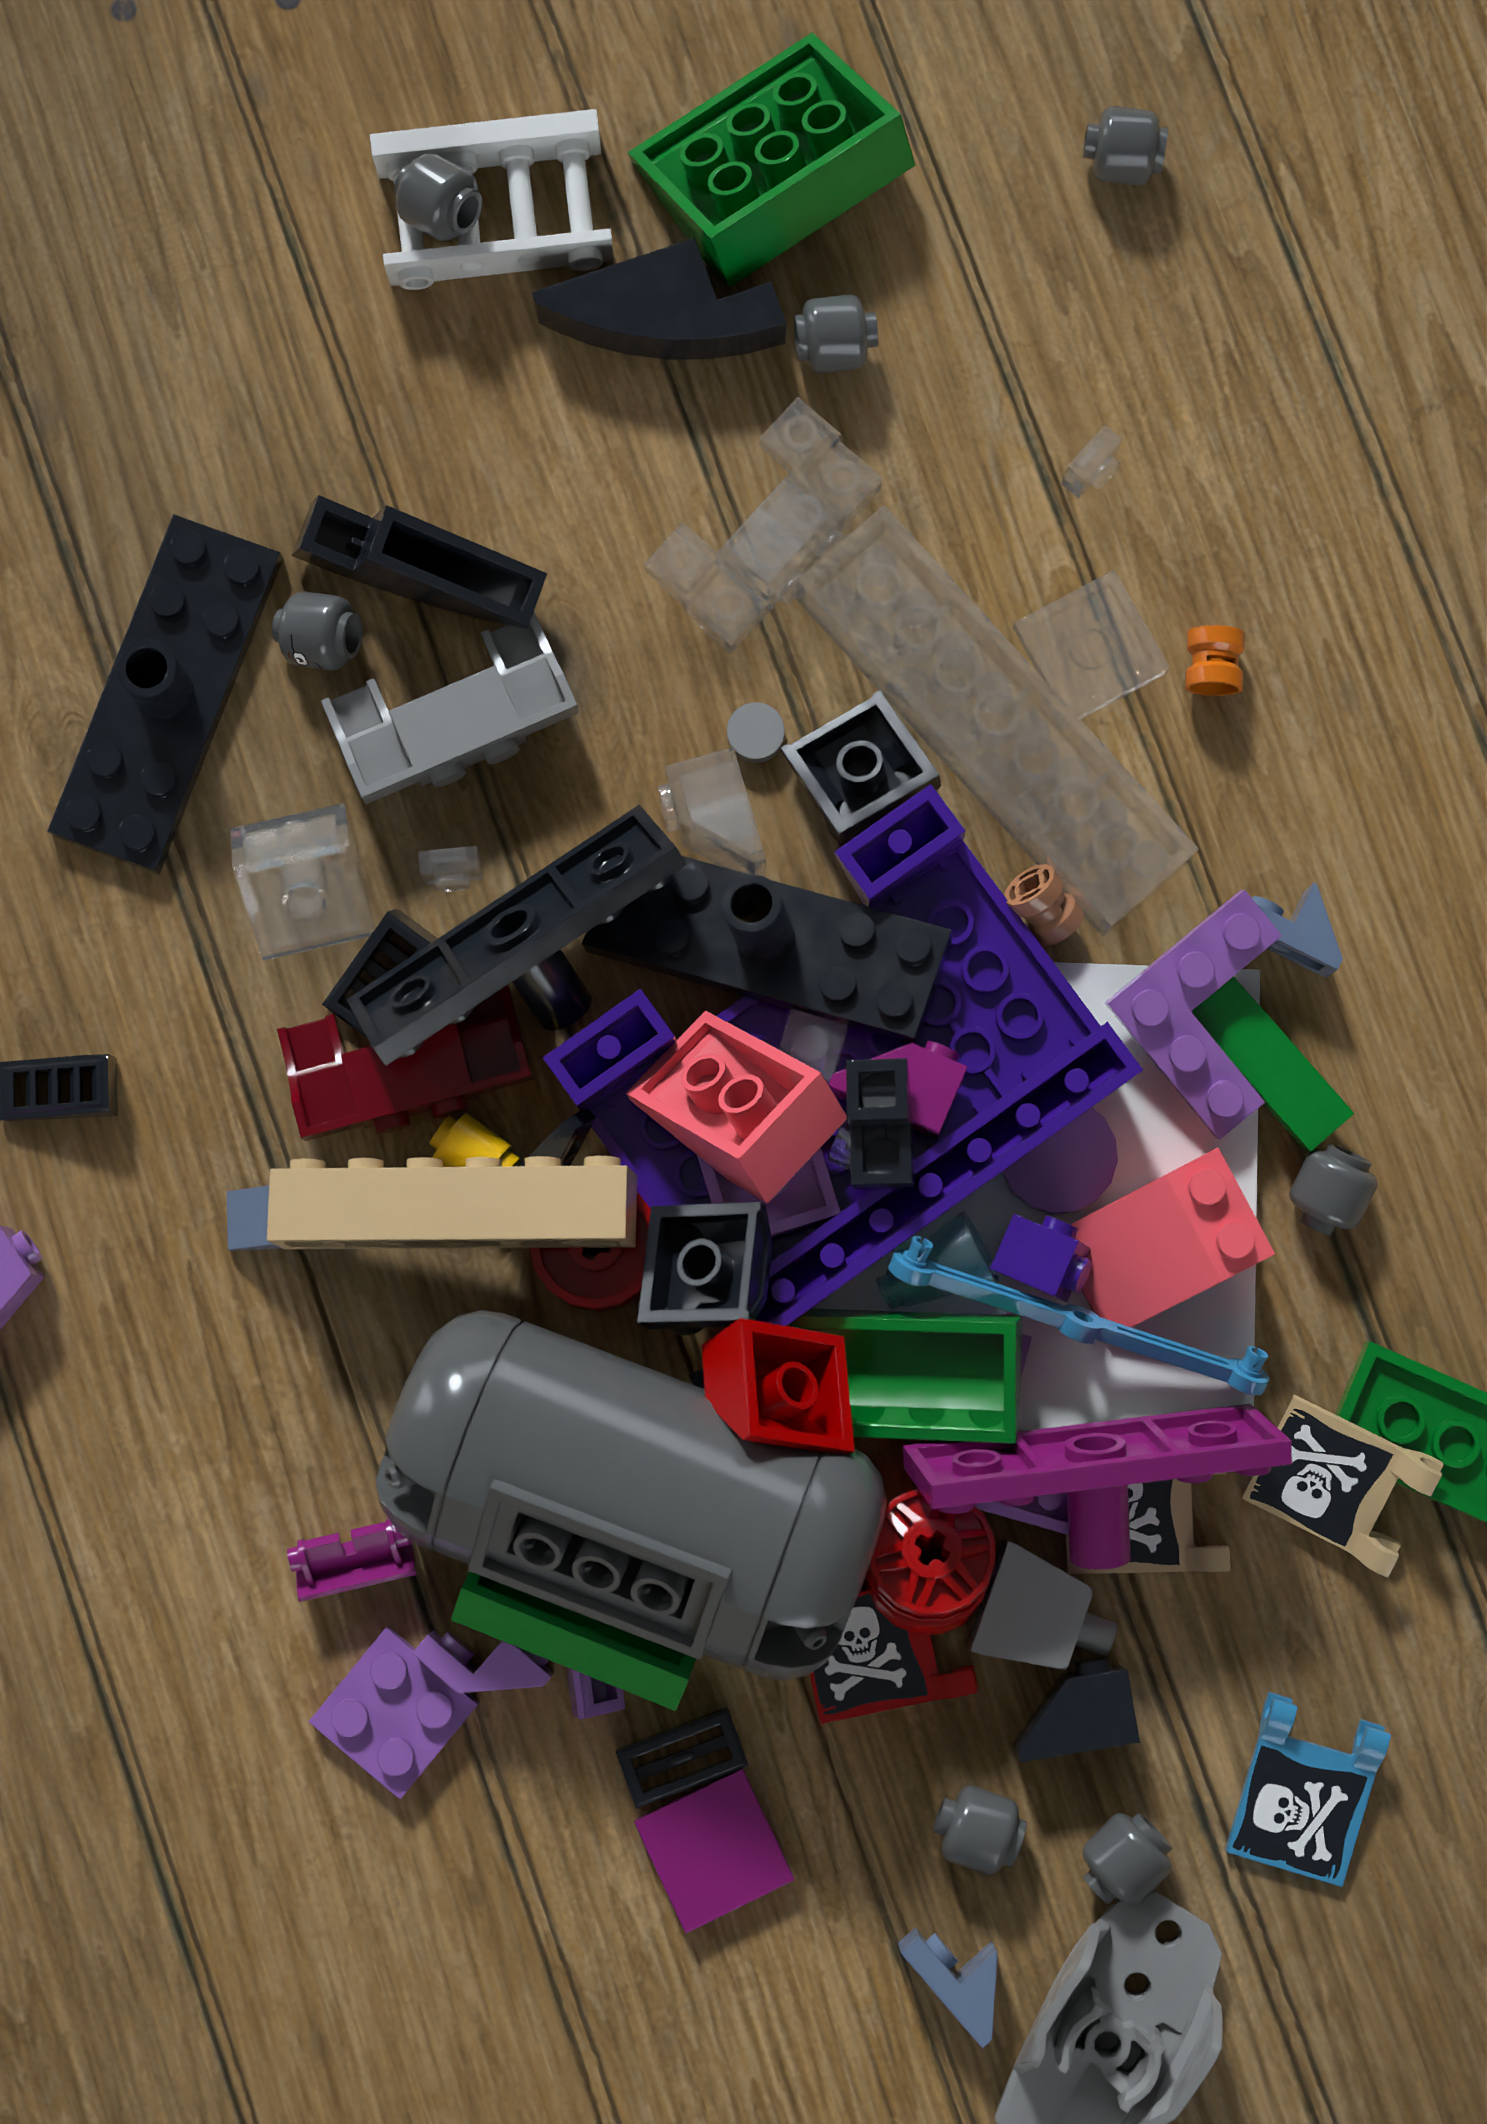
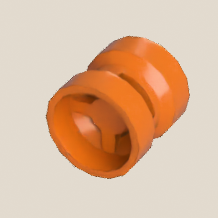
M1207 625L1189 629L1187 632L1186 650L1192 655V665L1185 672V690L1204 696H1227L1242 692L1244 672L1238 667V656L1245 650V632L1236 627Z

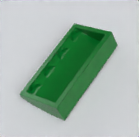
M811 1308L788 1325V1327L844 1336L853 1437L993 1443L1017 1442L1022 1364L1021 1315Z
M469 1571L461 1588L451 1618L452 1621L674 1711H676L697 1659Z

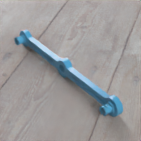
M920 1236L912 1238L909 1250H896L888 1266L890 1272L895 1277L906 1283L916 1286L929 1285L1055 1326L1070 1339L1081 1343L1093 1344L1098 1340L1227 1382L1230 1386L1246 1394L1261 1395L1269 1383V1376L1262 1369L1268 1354L1260 1348H1257L1256 1353H1254L1255 1346H1249L1243 1359L1232 1358L1229 1360L1101 1318L1082 1306L1074 1304L1061 1305L931 1262L927 1257L933 1248V1244L926 1238L920 1244Z

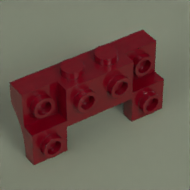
M509 984L476 1005L473 1012L457 1024L446 1025L425 1039L424 1044L415 1053L403 1058L398 1057L388 1065L383 1063L372 1046L345 1052L337 1017L334 1014L326 1015L324 1019L291 1028L282 1027L277 1029L289 1081L292 1107L300 1138L304 1141L361 1126L365 1128L374 1126L376 1134L400 1130L411 1125L409 1116L427 1111H432L433 1118L455 1115L468 1109L466 1101L479 1098V1094L533 1080Z

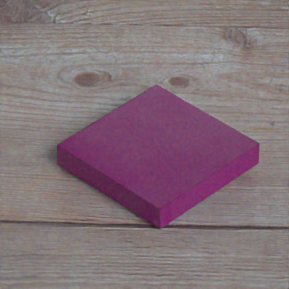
M743 1768L728 1773L634 1820V1824L685 1933H689L795 1880Z

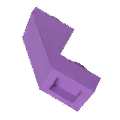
M432 1631L412 1652L414 1656L457 1693L542 1687L554 1674V1671L546 1665L549 1661L548 1659L503 1641L477 1669L469 1662L475 1655L474 1652L449 1631L443 1637Z

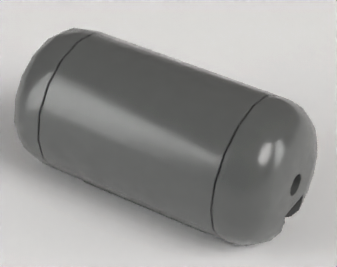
M484 1310L457 1316L432 1334L407 1378L395 1406L385 1438L387 1444L385 1455L380 1463L375 1482L382 1511L398 1533L420 1546L433 1551L436 1549L438 1553L469 1564L468 1571L699 1660L703 1654L740 1669L743 1666L745 1671L760 1677L784 1681L807 1676L828 1661L841 1640L878 1542L887 1502L881 1474L868 1456L857 1449L849 1455L743 1440L716 1413L711 1402L705 1398V1389L528 1322L522 1323V1320L507 1314Z

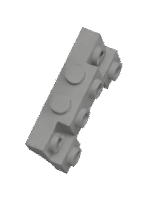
M535 612L529 627L526 629L507 625L493 632H489V630L481 632L484 644L494 664L493 667L388 711L374 678L366 681L367 685L331 701L329 698L321 701L365 804H369L420 782L421 786L432 782L434 787L451 784L465 776L466 771L464 768L485 759L487 764L505 761L519 752L518 745L527 742V735L579 714L575 698L550 648Z

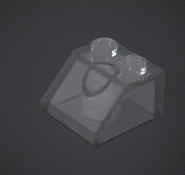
M734 747L665 766L666 784L657 786L667 832L678 830L684 847L721 867L765 877L766 858Z
M345 803L231 828L232 866L263 961L370 937L375 930V924L360 855Z

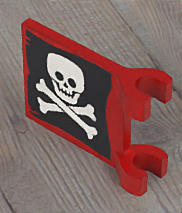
M868 1590L859 1592L842 1638L828 1661L809 1674L820 1725L935 1700L978 1693L979 1689L974 1665L940 1672L931 1634H914L894 1626L876 1609Z

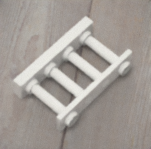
M597 109L370 134L372 157L378 178H389L394 181V184L402 168L410 165L415 159L424 154L439 155L467 169L472 175L478 168L501 166L507 169L514 239L481 243L477 220L470 231L457 236V246L424 249L423 233L406 224L398 214L402 252L383 254L384 267L390 286L400 285L404 289L419 290L430 287L434 281L566 266L576 271H589L599 268L603 262L614 261L611 228L593 230L585 160L591 155L601 154ZM557 159L563 163L571 233L537 236L529 167L537 161Z

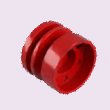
M918 1488L894 1498L885 1508L883 1526L866 1573V1586L876 1609L894 1626L914 1634H943L964 1625L981 1607L995 1566V1537L985 1515L977 1507L964 1513H945L938 1509H932ZM933 1545L942 1549L940 1560L934 1559L928 1566L920 1562L922 1550L929 1551Z

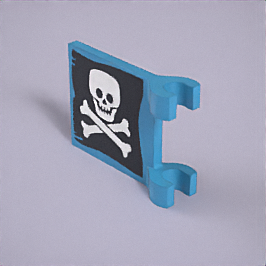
M1268 1691L1262 1710L1258 1739L1225 1850L1230 1854L1343 1887L1374 1778L1386 1755L1391 1734L1384 1731L1385 1727L1383 1725L1360 1719L1354 1737L1352 1754L1288 1736L1298 1707L1292 1704V1698Z

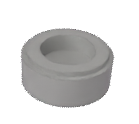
M758 702L748 703L739 707L731 715L727 725V740L732 752L741 760L749 763L766 762L772 759L783 745L784 723L779 713L771 706Z

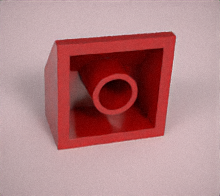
M740 1318L702 1344L705 1398L711 1402L716 1413L743 1440L819 1452L845 1453L849 1455L855 1452L844 1336Z

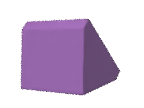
M566 1667L572 1715L574 1717L585 1719L625 1709L622 1689Z

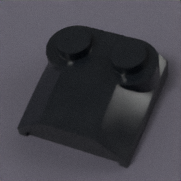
M880 690L872 694V698L791 745L787 743L781 747L782 754L824 817L829 833L836 840L840 841L841 844H846L928 785L931 784L936 791L941 787L940 775Z
M762 1202L651 1206L637 1323L647 1329H669L675 1334L688 1336L700 1332L705 1327L730 1326L740 1318L756 1320L767 1301L773 1244L766 1205Z

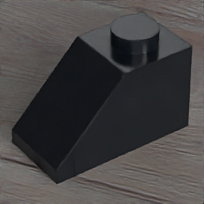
M1108 1656L1074 1662L1076 1672L1060 1675L1013 1742L1015 1757L1020 1762L1140 1743L1128 1670L1121 1665L1111 1666L1110 1657Z

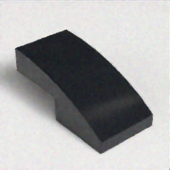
M908 1059L846 1060L847 1121L850 1124L852 1187L854 1189L914 1187L913 1127Z

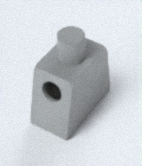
M1003 1539L987 1592L976 1615L966 1647L970 1651L981 1655L1067 1669L1075 1646L1106 1657L1112 1647L1118 1624L1087 1612L1094 1589L1017 1544Z

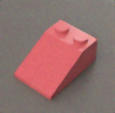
M707 1011L626 1092L631 1102L728 1181L767 1204L847 1120L846 1113L821 1072Z
M1219 1148L1194 1159L1070 1224L1079 1229L1075 1239L1091 1248L1087 1259L1092 1261L1091 1270L1081 1291L1092 1312L1101 1318L1129 1327H1133L1275 1255Z

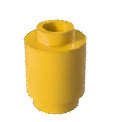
M467 1113L461 1116L458 1121L448 1116L429 1143L437 1149L433 1158L443 1160V1167H465L466 1159L471 1157L498 1158L502 1160V1167L517 1166L520 1161L519 1157L510 1152L511 1144Z

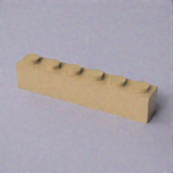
M535 1156L525 1158V1166L502 1167V1160L492 1157L467 1158L465 1167H443V1160L436 1158L407 1159V1167L384 1168L383 1160L372 1158L349 1159L348 1168H326V1162L318 1159L290 1160V1169H270L267 1241L282 1249L636 1247L637 1175L627 1165L621 1166L620 1158L612 1156L585 1157L584 1166H561V1159Z

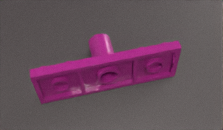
M1242 1404L1018 1432L1016 1443L938 1441L903 1446L905 1471L930 1507L945 1513H964L972 1510L975 1504L994 1501L1009 1506L1026 1505L1033 1502L1035 1496L1067 1492L1070 1561L1075 1566L1081 1568L1106 1570L1121 1567L1131 1560L1129 1484L1177 1479L1185 1483H1203L1211 1480L1213 1474L1233 1471L1246 1476L1264 1475L1269 1473L1273 1466L1292 1464V1441L1253 1405Z

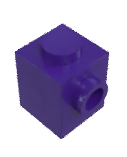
M1013 1214L990 1269L1067 1303L1072 1291L1079 1293L1087 1281L1092 1261L1087 1259L1091 1248L1075 1239L1079 1229L1070 1224L1046 1215L1042 1225Z

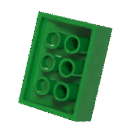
M813 32L628 151L631 162L687 239L695 238L702 260L728 287L750 275L916 166L901 114Z

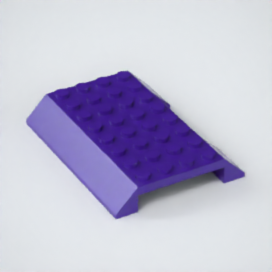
M931 784L840 847L834 854L864 906L952 930L953 941L917 1045L925 1048L927 1041H932L960 1054L958 1063L968 1066L966 1076L938 1140L913 1130L914 1187L854 1189L851 1185L850 1124L847 1120L820 1147L841 1212L830 1220L772 1238L767 1301L755 1321L788 1326L1143 1071L1110 1024L1106 1022L1100 1026L1020 916L1007 905L1006 902L1008 900L965 844L966 830ZM639 989L545 1055L543 1059L579 1111L589 1109L596 1116L591 1128L611 1156L620 1158L621 1166L627 1165L637 1175V1192L642 1196L650 1209L651 1206L712 1204L697 1154L631 1102L626 1095V1092L676 1042L671 1030L643 991ZM745 996L717 1015L722 1020L821 1072L827 1083H829L832 1074L846 1069V1060H869L909 1044ZM837 1098L847 1115V1102Z

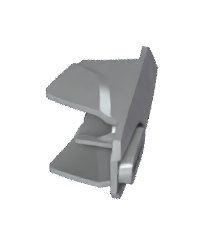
M1153 1891L1139 1905L1131 1906L1123 1903L1120 1899L1113 1903L1095 1924L1089 1926L1074 1946L1054 1980L1018 2055L995 2113L997 2124H1167L1175 2120L1209 2073L1222 2047V2005L1213 1994L1222 1953L1210 1925L1156 1891ZM1164 1920L1175 1921L1178 1924L1176 1936L1160 1943L1156 1935L1158 1924ZM1133 1973L1146 1975V1987L1140 1992L1129 1991L1125 1987V1980L1129 1975Z

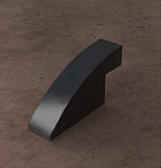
M695 238L532 292L535 313L541 325L591 346L627 355L667 360L714 359L749 354L786 344L787 323L772 282L717 300Z
M320 495L310 504L292 556L404 598L467 616L525 629L529 627L548 574L388 505L383 507L372 518Z

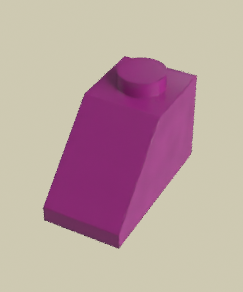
M927 1041L925 1048L910 1043L872 1058L908 1059L913 1130L938 1140L966 1076L968 1066L958 1063L960 1054L939 1043ZM846 1069L832 1074L828 1085L835 1097L847 1102Z

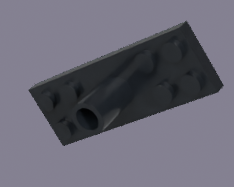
M173 514L47 830L49 834L160 875L282 564L283 557L279 551ZM164 678L160 684L151 688L157 680Z
M638 805L346 1000L373 1049L385 1065H388L398 1057L403 1058L415 1053L424 1044L425 1039L448 1024H455L464 1020L473 1012L476 1005L511 982L544 1029L549 1031L563 1029L579 1020L587 1012L592 1002V996L561 949L597 924H605L614 920L622 913L627 904L645 892L654 891L666 885L672 879L674 873L687 864L673 842L646 811Z
M682 856L687 865L675 872L672 879L666 885L654 891H647L627 904L622 913L614 920L605 924H597L586 932L582 942L586 952L917 1045L953 941V934L951 929L772 881L764 876L750 875Z

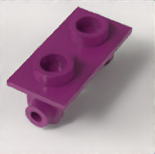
M386 1519V1522L350 1530L352 1541L342 1543L339 1533L309 1540H298L296 1547L287 1549L290 1569L292 1572H296L298 1601H307L417 1575L413 1541L398 1533L388 1519Z

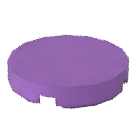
M1091 1108L1005 1169L1002 1174L1011 1193L1029 1208L1051 1215L1076 1212L1097 1201L1112 1183L1118 1163L1116 1138L1106 1119L1094 1108Z

